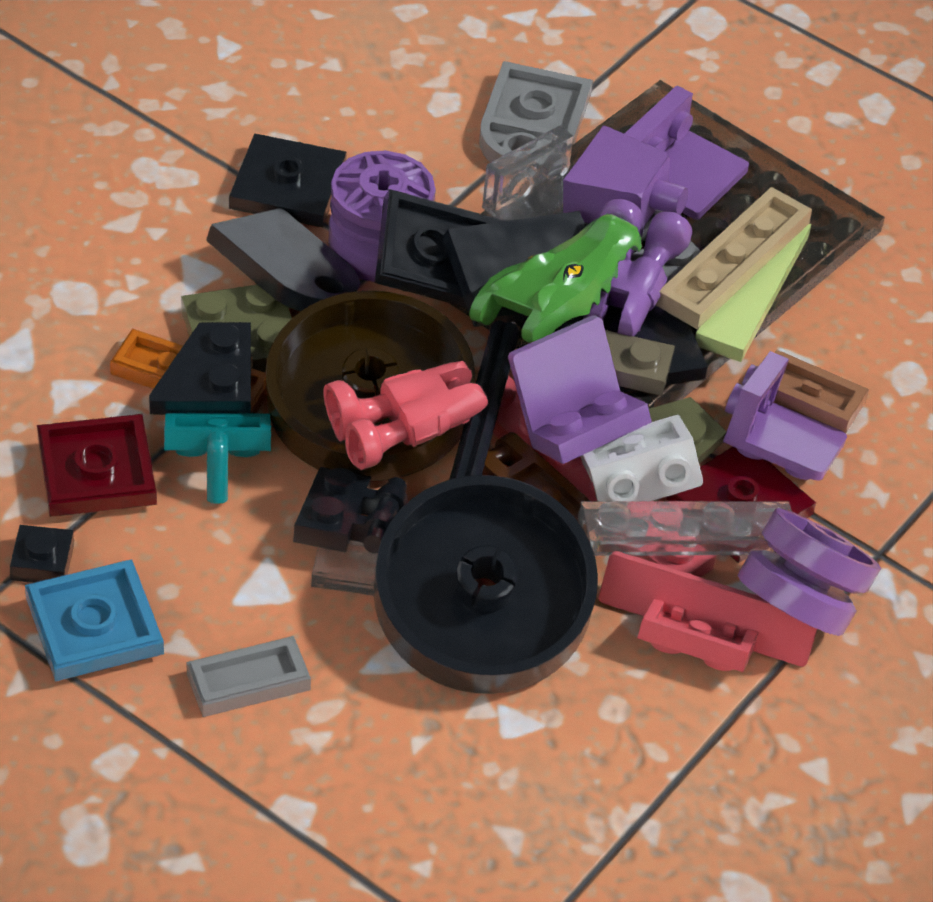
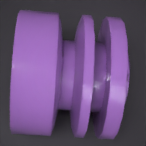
M386 150L364 152L348 158L334 173L331 182L332 197L330 208L332 215L329 220L328 244L334 252L354 268L359 279L375 282L383 200L388 190L392 189L432 201L435 199L436 188L432 174L421 162L405 154Z

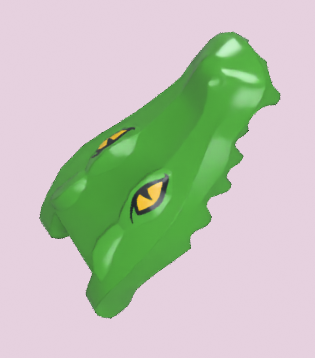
M605 214L600 218H596L579 234L546 253L530 256L526 261L507 267L492 276L475 297L470 308V319L484 325H489L494 321L501 307H506L529 316L522 328V338L524 341L532 343L552 334L566 321L578 316L588 315L592 304L597 306L600 304L601 291L605 293L610 292L612 278L618 277L619 261L625 259L630 248L637 252L641 250L642 244L638 228L625 219L612 214Z

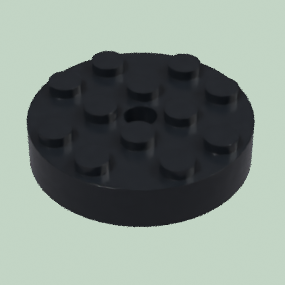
M474 475L454 478L438 483L413 497L399 510L388 525L382 537L376 561L374 578L375 609L382 630L392 647L402 659L425 677L449 688L472 693L494 694L519 690L531 686L556 672L570 659L582 642L590 622L597 595L598 573L596 559L591 543L579 522L561 503L542 490L518 480L499 476ZM486 578L496 583L492 586L482 585L477 595L479 583L475 581L476 579Z

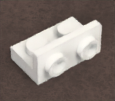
M678 414L647 424L581 456L582 463L593 483L599 509L605 515L700 487L703 484L693 437Z

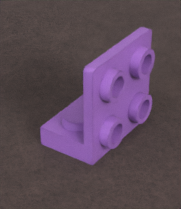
M677 85L624 134L666 152L670 158L669 182L688 188V198L682 213L698 220L748 172L749 162L689 131L693 121V116L690 115L693 93Z
M592 315L518 348L508 355L532 448L562 464L652 423L647 403L620 391L603 320L598 316Z

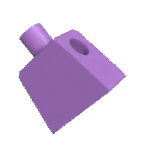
M603 125L563 180V213L580 211L583 221L591 223L596 218H599L607 202L613 199H625L639 207L644 217L645 226L655 210L674 212L681 215L687 202L688 188L669 182L670 158L666 152Z

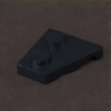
M199 322L150 393V415H165V413H251V322Z

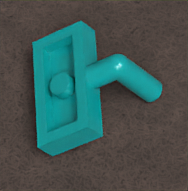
M165 413L164 450H175L178 455L186 457H197L207 453V501L215 504L225 503L228 501V453L237 457H252L258 455L260 451H271L270 414Z

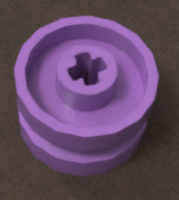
M781 508L775 509L762 534L768 546L776 553L767 550L751 551L738 573L740 581L762 599L799 621L829 634L843 635L857 611L850 597L843 591L853 594L868 592L881 567L868 554L832 530L791 511Z

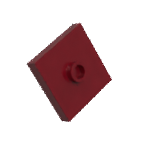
M143 414L37 425V436L50 517L157 505V491Z
M733 446L700 467L703 484L700 487L666 496V499L737 563L745 560L751 551L760 550L767 545L762 531L775 509L781 508L804 518H809L814 514L816 502L769 461L748 458L739 453L737 448Z

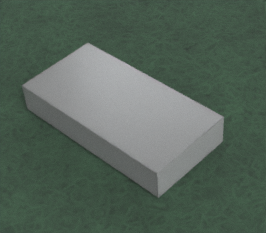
M294 636L186 662L187 677L202 717L311 690V677Z

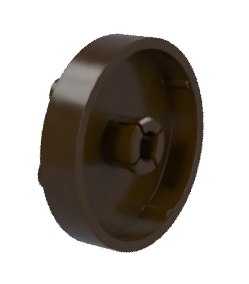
M356 291L320 300L295 315L281 329L270 348L266 364V391L271 423L285 446L302 461L318 470L320 467L330 469L345 468L356 474L371 476V481L389 480L393 477L400 478L422 471L442 459L454 448L461 438L464 424L451 428L441 436H436L415 447L413 445L407 446L402 441L384 452L382 459L377 465L360 470L350 461L346 451L345 440L340 442L333 431L325 406L324 386L341 380L352 387L357 398L375 397L374 385L376 386V396L380 395L381 384L389 377L412 370L421 369V371L457 361H464L472 372L470 383H475V367L471 350L464 336L454 323L435 308L412 297L385 291ZM387 418L374 425L378 426L392 422V420Z

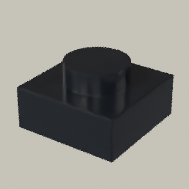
M19 525L10 563L11 580L35 583L68 575L74 548V530Z

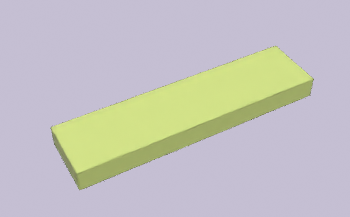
M808 224L699 327L695 339L700 348L742 362L809 237L811 224Z

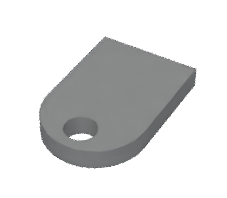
M503 61L481 121L479 144L483 155L499 169L517 175H543L562 167L572 154L591 96L593 80ZM522 149L529 151L530 154H517L513 150Z

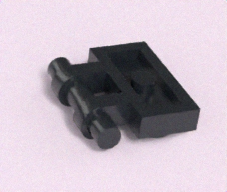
M320 467L295 522L293 542L346 552L350 541L363 543L364 548L368 552L377 554L388 525L399 510L408 502L406 482L399 477H393L387 481L386 485L375 490L370 489L371 476L356 474L345 468L330 469Z

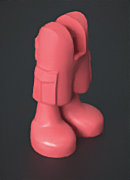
M464 361L447 363L421 371V369L412 370L389 377L381 384L380 395L371 398H357L352 387L341 380L324 386V401L333 431L340 442L345 440L347 455L352 464L360 470L377 465L382 459L384 452L402 441L407 446L413 445L415 447L436 436H441L451 428L469 422L471 417L480 413L488 404L487 397L481 386L476 383H470L472 372ZM387 418L392 420V422L378 426L374 425Z

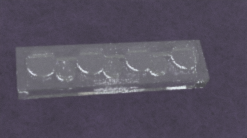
M582 501L578 518L591 543L595 556H610L613 551H619L631 556L749 555L751 551L767 550L776 553L768 546L762 531L775 509L781 508L791 512L792 510L789 502Z

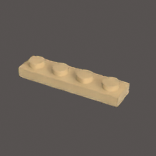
M770 187L660 290L661 297L656 306L698 329L809 224L812 209Z

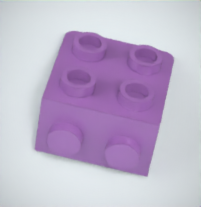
M770 351L759 366L750 365L742 385L737 383L734 386L725 408V412L732 414V418L723 442L736 447L739 453L748 458L764 459L785 468L786 472L793 477L803 480H822L844 447L847 435L837 428L774 403L789 359Z

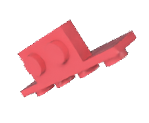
M613 551L608 558L598 597L599 601L644 616L637 638L650 642L655 649L668 654L682 652L703 659L705 664L721 671H731L734 669L743 672L753 651L797 666H806L817 629L786 614L760 596L619 551Z

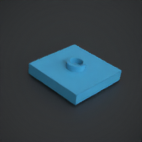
M132 559L25 585L26 600L55 682L164 654L163 638Z

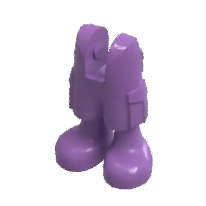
M613 199L605 204L599 218L605 214H612L623 218L638 228L642 238L644 217L637 205L625 199ZM664 211L656 214L651 221L646 235L643 256L639 257L636 261H631L630 259L635 250L631 248L628 250L625 259L618 263V277L612 278L610 292L605 293L601 291L600 304L598 306L592 304L590 313L583 315V319L595 315L604 322L610 305L622 308L618 334L635 336L640 331L648 311L653 309L661 297L660 290L667 281L662 266L667 261L679 256L689 246L693 231L687 219L674 212Z

